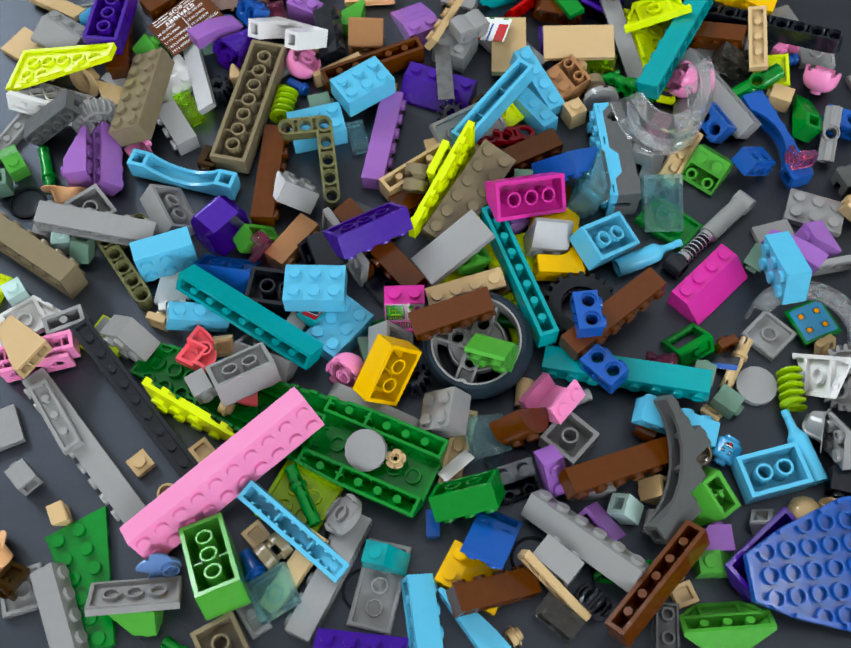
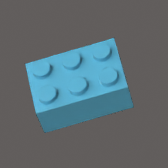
M376 56L330 79L332 95L339 101L350 117L396 93L395 78Z
M339 101L286 112L287 119L326 115L332 121L334 144L348 143L347 129ZM323 123L319 127L326 129L329 125ZM304 125L301 127V130L307 131L310 129V126ZM317 138L293 140L296 154L318 149ZM324 141L321 145L328 147L331 143Z
M620 211L580 227L568 238L589 271L626 255L640 244V241Z
M187 226L129 243L133 260L144 283L174 275L190 267L198 260Z
M785 231L765 235L764 243L761 245L762 255L761 259H759V267L764 271L767 283L771 284L775 297L779 299L782 305L806 301L813 271L790 232Z
M286 264L282 296L285 311L346 312L348 280L346 265Z
M347 295L346 312H326L305 333L324 344L321 356L329 362L337 354L351 352L358 345L357 337H365L368 334V327L371 326V323L375 322L374 315Z
M797 441L737 456L733 460V465L730 466L745 505L805 490L814 482Z

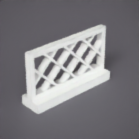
M40 83L34 85L37 88H32L33 86L16 92L10 90L6 93L8 107L10 110L33 116L53 100L48 98L57 97L66 88ZM73 91L83 97V102H85L87 99L91 100L94 97L92 95Z

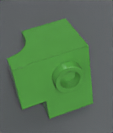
M145 33L132 48L136 55L161 47L164 48L168 55L170 54L157 37H151Z
M483 247L457 268L456 271L458 274L464 275L480 273L492 259Z

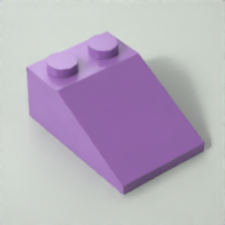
M421 2L390 12L404 40L418 36L423 46L428 41L425 39L431 30H435L433 25L438 20L436 15Z
M86 125L81 127L63 158L61 174L63 178H66L68 187L89 188L93 185L92 137Z

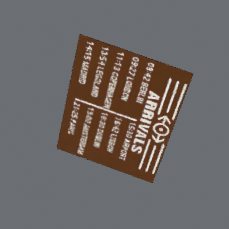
M182 0L147 27L175 57L193 43L188 36L187 30L203 21L224 15L210 0Z

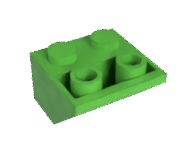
M700 144L679 177L712 196L726 179L734 163L707 145Z
M475 333L465 346L464 352L469 357L468 359L473 362L474 366L485 368V366L492 367L494 371L505 374V371L512 373L519 348L516 343Z
M707 466L702 469L707 477L691 492L702 510L692 522L700 527L725 519L741 506L720 470Z

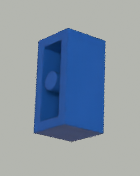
M432 509L426 510V540H440L439 522L436 523Z

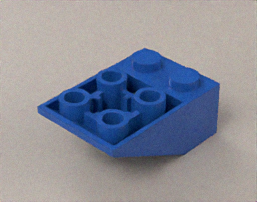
M485 511L477 514L460 552L470 559H478L485 562L490 568L502 570L515 546L523 522L497 511L488 514Z

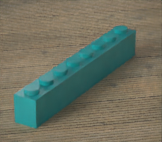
M685 0L683 2L684 5H691L692 12L673 18L669 28H666L662 40H659L655 52H652L648 64L644 65L641 76H638L635 86L639 96L659 99L711 8L713 0Z
M482 207L480 219L496 237L490 242V245L516 302L530 325L532 337L537 348L556 343L560 330L509 222H496L490 207Z
M193 264L178 274L176 284L178 291L256 340L263 342L264 345L304 370L309 369L320 359L324 346L322 342L197 265Z
M546 345L542 362V373H549L552 379L562 378L569 382L577 380L593 386L598 385L597 382L580 369V359L575 362L561 347ZM612 355L617 360L624 361L629 369L628 378L618 388H625L632 392H649L652 395L672 394L675 399L688 398L695 402H708L713 370ZM601 359L593 360L596 363L602 362ZM616 372L608 373L611 376L618 375Z

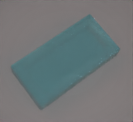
M363 120L345 123L353 155L367 152L369 141Z

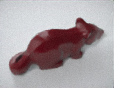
M528 125L505 127L504 131L493 129L492 136L480 138L477 143L481 145L486 139L498 148H506L535 136V130ZM519 130H526L529 132V135L526 136L519 132Z

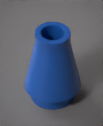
M251 549L243 550L239 556L246 579L250 580L251 583H257L267 575L266 567Z

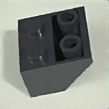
M323 230L307 236L297 244L304 265H345L348 260L336 255L325 238Z
M524 446L484 459L487 471L499 470L506 492L500 506L528 498L532 492L539 490L532 456Z

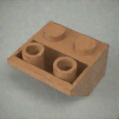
M349 17V55L356 52L363 55L385 47L384 18Z
M572 54L546 71L565 103L577 97L580 98L592 80Z

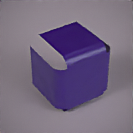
M224 195L216 196L193 215L191 219V225L198 241L216 257L215 250L225 257L237 247L233 237L239 229L229 222L231 218L236 216L245 224H250L246 212Z

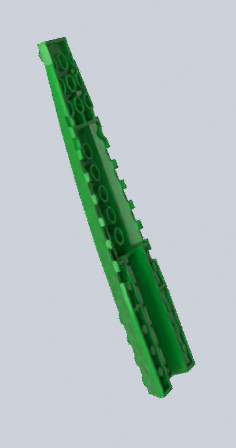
M160 342V345L146 362L137 360L130 370L132 375L143 380L147 376L153 380L152 382L155 387L161 389L164 386L177 399L180 397L186 399L211 414L212 418L219 422H225L236 431L241 430L292 387H295L325 425L285 458L339 487L410 518H413L425 504L438 476L437 474L442 468L449 440L372 408L350 401L345 402L337 397L323 395L318 391L301 388L299 385L283 381L258 391L257 407L235 403L236 406L232 414H227L223 417L221 413L217 412L221 402L218 395L210 402L201 405L196 401L184 380V377L195 372V370L176 363L175 358L183 348L171 344L166 345ZM360 429H372L384 437L387 444V452L393 449H400L406 455V462H404L403 467L400 469H392L387 466V460L385 459L379 468L373 471L361 472L354 469L345 457L347 439L352 433Z

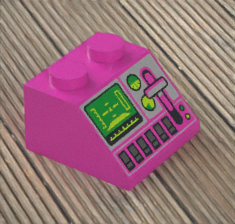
M424 285L384 286L385 321L388 320L409 332H414L408 312L425 307Z

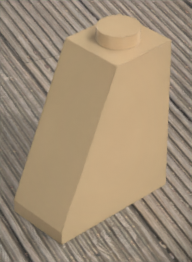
M12 315L0 324V340L12 368L22 379H25L53 348L44 338Z

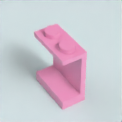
M543 372L521 396L518 402L523 409L546 407L549 422L561 425L586 394L577 380H573L566 388L556 385L549 373Z

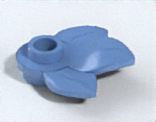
M155 553L149 555L148 559L141 561L135 569L137 572L149 574L148 578L171 577L180 572L182 564L178 558L170 557L164 553Z

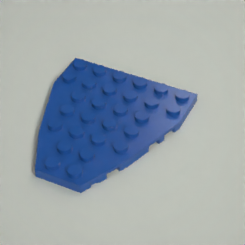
M851 496L837 498L780 527L743 554L752 602L801 621L851 632Z

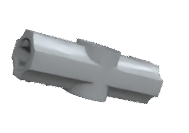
M827 105L825 107L816 159L820 163H834L837 141L840 136L843 107L837 105ZM827 130L833 132V138L830 139L826 136Z

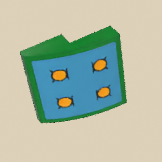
M820 298L798 305L784 313L805 347L830 333L834 336L842 331Z

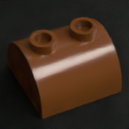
M546 407L518 409L490 422L489 426L494 437L501 444L512 446L515 449L525 445L523 440L527 439L528 442L540 439L539 433L544 432L548 427L549 415Z

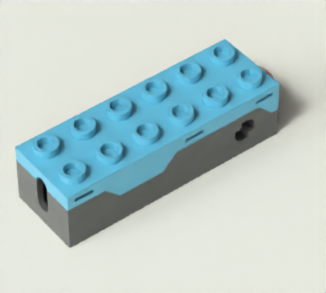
M623 101L593 103L592 111H589L590 122H587V133L591 135L589 139L590 147L597 146L598 149L593 163H596L595 177L599 179L598 193L602 195L600 201L601 209H604L605 216L618 211L622 215L635 214L642 193Z

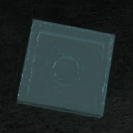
M502 412L468 417L465 436L469 452L475 457L473 460L488 458L512 450L511 446L501 444L494 437L489 426L490 422L503 417Z
M284 561L247 583L258 620L262 625L267 624L302 603L288 565Z

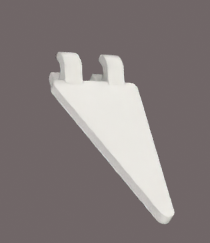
M180 272L171 276L161 277L159 280L154 303L158 305V311L165 315L169 301L188 302L192 300L176 289Z

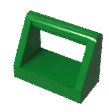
M695 323L689 324L660 342L676 365L690 366L697 359L700 360L715 351L713 335ZM692 332L697 337L679 349L672 345Z

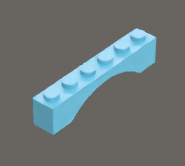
M134 148L127 161L132 176L214 196L224 195L231 200H235L241 187L236 172L223 169L214 171L191 170L169 163L155 154Z

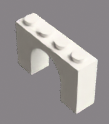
M279 16L248 19V37L259 40L285 39L284 47L296 51L327 48V29Z

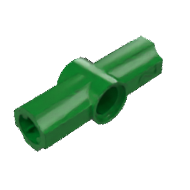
M776 63L770 66L768 70L753 73L749 79L731 89L740 99L742 95L758 90L763 91L766 87L785 77L783 68L780 64ZM753 82H759L760 85H754Z

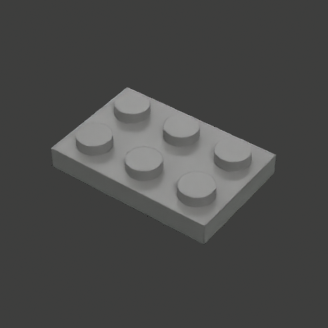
M791 188L782 220L787 219L789 224L802 227L806 222L822 220L832 236L838 238L844 221V216L838 209L843 204L840 201Z

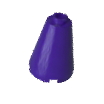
M248 28L217 39L213 43V53L217 54V61L225 69L230 71L231 64H235L240 68L244 63L252 39H259L248 37Z

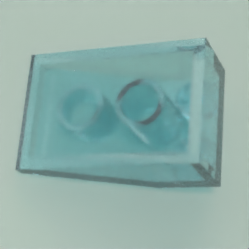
M602 149L596 154L590 171L582 173L583 177L576 179L566 206L583 219H586L590 214H595L601 204L605 205L610 198L611 182L605 151Z
M682 174L643 175L640 178V188L642 193L641 205L644 232H683Z

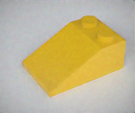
M454 540L434 578V582L437 583V587L448 590L452 587V583L457 580L465 579L468 582L472 581V578L477 575L485 574L488 577L492 576L493 572L501 569L490 568L485 562L466 557L464 553L460 552L463 543ZM498 607L484 610V612L494 616Z

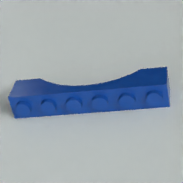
M762 90L742 95L741 101L761 122L760 128L772 138L779 150L781 157L779 176L786 188L790 190L791 188L807 185L814 174L813 169L806 162L803 153L798 149L794 138L790 136L786 125L780 120L769 98Z

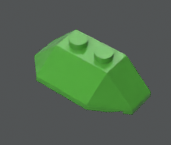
M742 601L694 604L679 615V623L684 637L700 648H752L775 632L778 627L770 609H761Z

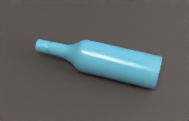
M678 239L665 245L650 244L612 260L614 272L620 278L659 262L667 252L683 246L682 240Z
M789 409L782 410L781 415L788 428L787 443L797 441L814 482L809 487H814L828 481L826 472L808 435L797 427Z

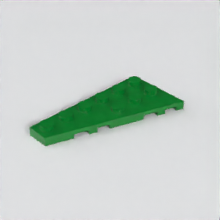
M106 506L45 537L54 562L66 563L69 570V577L75 591V598L78 609L81 612V619L88 636L87 640L90 648H111L117 645L115 621L109 615L85 617L84 613L91 583L113 581L111 549L109 548L108 536L110 535L107 520L108 508Z

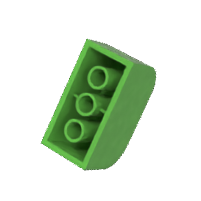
M221 512L179 528L178 531L194 598L205 619L209 621L252 603L235 543Z

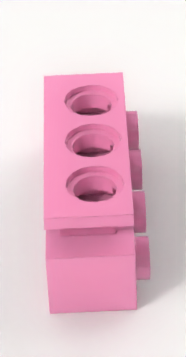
M70 329L41 336L50 344L53 350L36 367H43L50 373L76 366V362L73 359L81 357L80 346ZM0 346V376L7 383L22 380L12 368L4 347ZM35 367L29 375L37 371V368Z

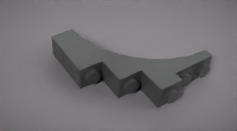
M672 394L658 396L653 400L666 430L669 447V469L662 498L653 515L644 524V528L653 542L663 545L668 544L687 519L693 521L702 511L691 492L707 477L696 458L711 444L706 431L701 425H691L689 418L684 414L677 399Z

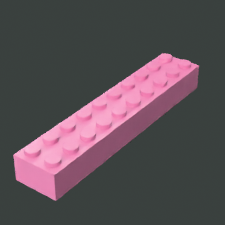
M292 387L123 524L119 529L127 545L145 560L151 554H168L181 543L179 528L217 514L240 494L250 480L256 482L325 424L298 390Z

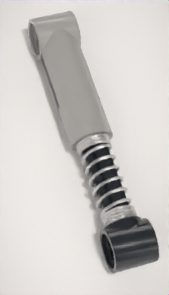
M739 190L731 198L730 202L700 229V233L687 246H684L678 253H671L661 267L676 279L681 277L689 267L691 260L694 259V256H697L700 250L707 247V244L714 243L742 215L745 216L753 208L756 201L744 191Z

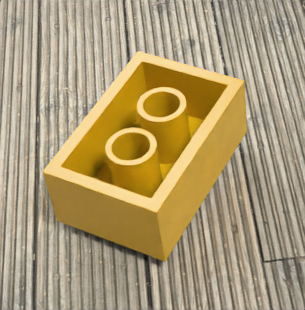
M378 334L352 389L365 401L397 406L422 351L409 341Z

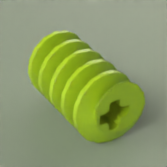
M286 84L278 85L269 115L274 123L279 124L281 120L287 119L286 112L294 111L299 95L296 89Z
M788 366L776 372L777 386H779V406L782 410L789 409L790 412H803L807 409V405L802 404L807 400L805 397H801L806 392L804 389H800L805 386L804 382L800 381L804 376L798 374L803 371L800 366Z

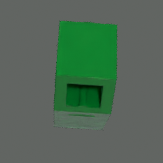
M794 94L792 98V137L808 143L822 132V116L810 100Z

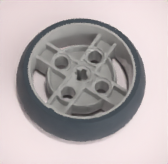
M492 292L489 293L496 315L492 319L484 321L489 323L487 329L479 328V325L483 323L479 320L473 322V325L470 327H458L449 334L442 335L440 333L434 335L431 340L423 341L425 362L433 378L443 388L455 386L471 395V399L495 397L512 388L524 375L532 357L533 337L526 317L513 302ZM499 313H501L514 325L518 335L519 345L517 346L519 352L512 373L505 371V374L495 379L476 383L479 374L489 373L493 371V368L485 366V368L477 366L468 368L466 363L469 361V357L464 352V348L475 333L508 341L505 330L497 322ZM457 335H462L463 340L456 343L453 341ZM438 344L448 348L450 359L458 367L455 377L450 375L443 367L438 356Z

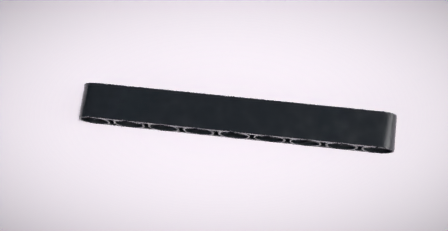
M713 3L703 21L748 25V10ZM767 14V40L829 54H835L840 51L844 33L841 30Z

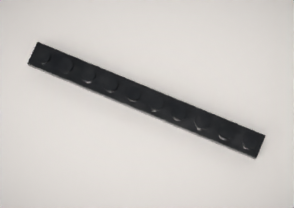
M85 318L70 327L71 333L180 478L198 464L112 349L103 340L89 319Z

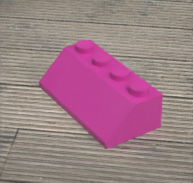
M548 172L485 181L486 201L496 222L567 212L564 173Z
M721 244L671 291L667 303L691 323L699 326L748 278L738 256Z

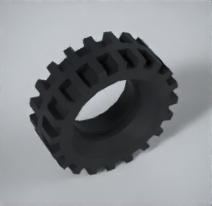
M579 271L578 276H573V273L570 272L567 278L564 279L560 276L556 284L553 282L550 284L544 299L560 330L559 339L562 334L574 326V321L566 317L563 312V302L572 295V292L597 290L598 297H602L604 303L613 296L612 292L614 289L611 285L608 287L604 285L605 279L601 278L598 281L594 279L595 274L591 273L590 277L584 276L583 271Z

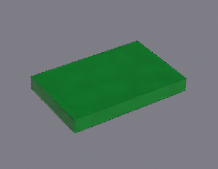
M658 195L652 199L634 220V223L665 244L681 239L683 246L675 248L674 250L677 252L683 249L684 246H687L704 226Z

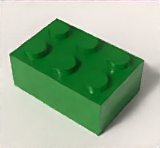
M494 469L437 483L428 500L436 523L442 521L450 523L459 517L471 518L480 512L485 511L488 514L497 511L506 492L499 470Z

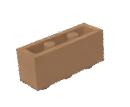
M300 213L264 252L267 262L281 270H285L286 264L295 265L301 256L297 244L307 236L320 232L319 224Z

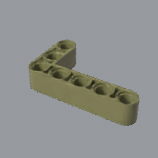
M318 115L281 120L278 124V130L283 140L292 141L317 138L324 202L330 208L337 207L341 202L333 126L330 117ZM323 123L329 125L326 129H322L319 126ZM304 125L310 126V129L307 131L301 130V127ZM285 127L292 129L288 133L282 131ZM324 141L331 143L328 147L321 145ZM325 159H331L333 161L329 165L323 163ZM329 176L335 178L332 183L326 182L325 179ZM334 194L337 196V199L330 201L327 197Z
M142 213L132 215L139 219L147 218ZM96 240L101 252L137 306L143 311L151 310L155 305L154 298L123 252L129 246Z

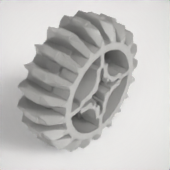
M102 96L98 99L95 97L91 100L87 99L78 106L82 108V115L71 122L72 127L78 133L81 127L86 125L92 137V130L101 121L111 124L117 106L114 101H110L109 98L103 99Z

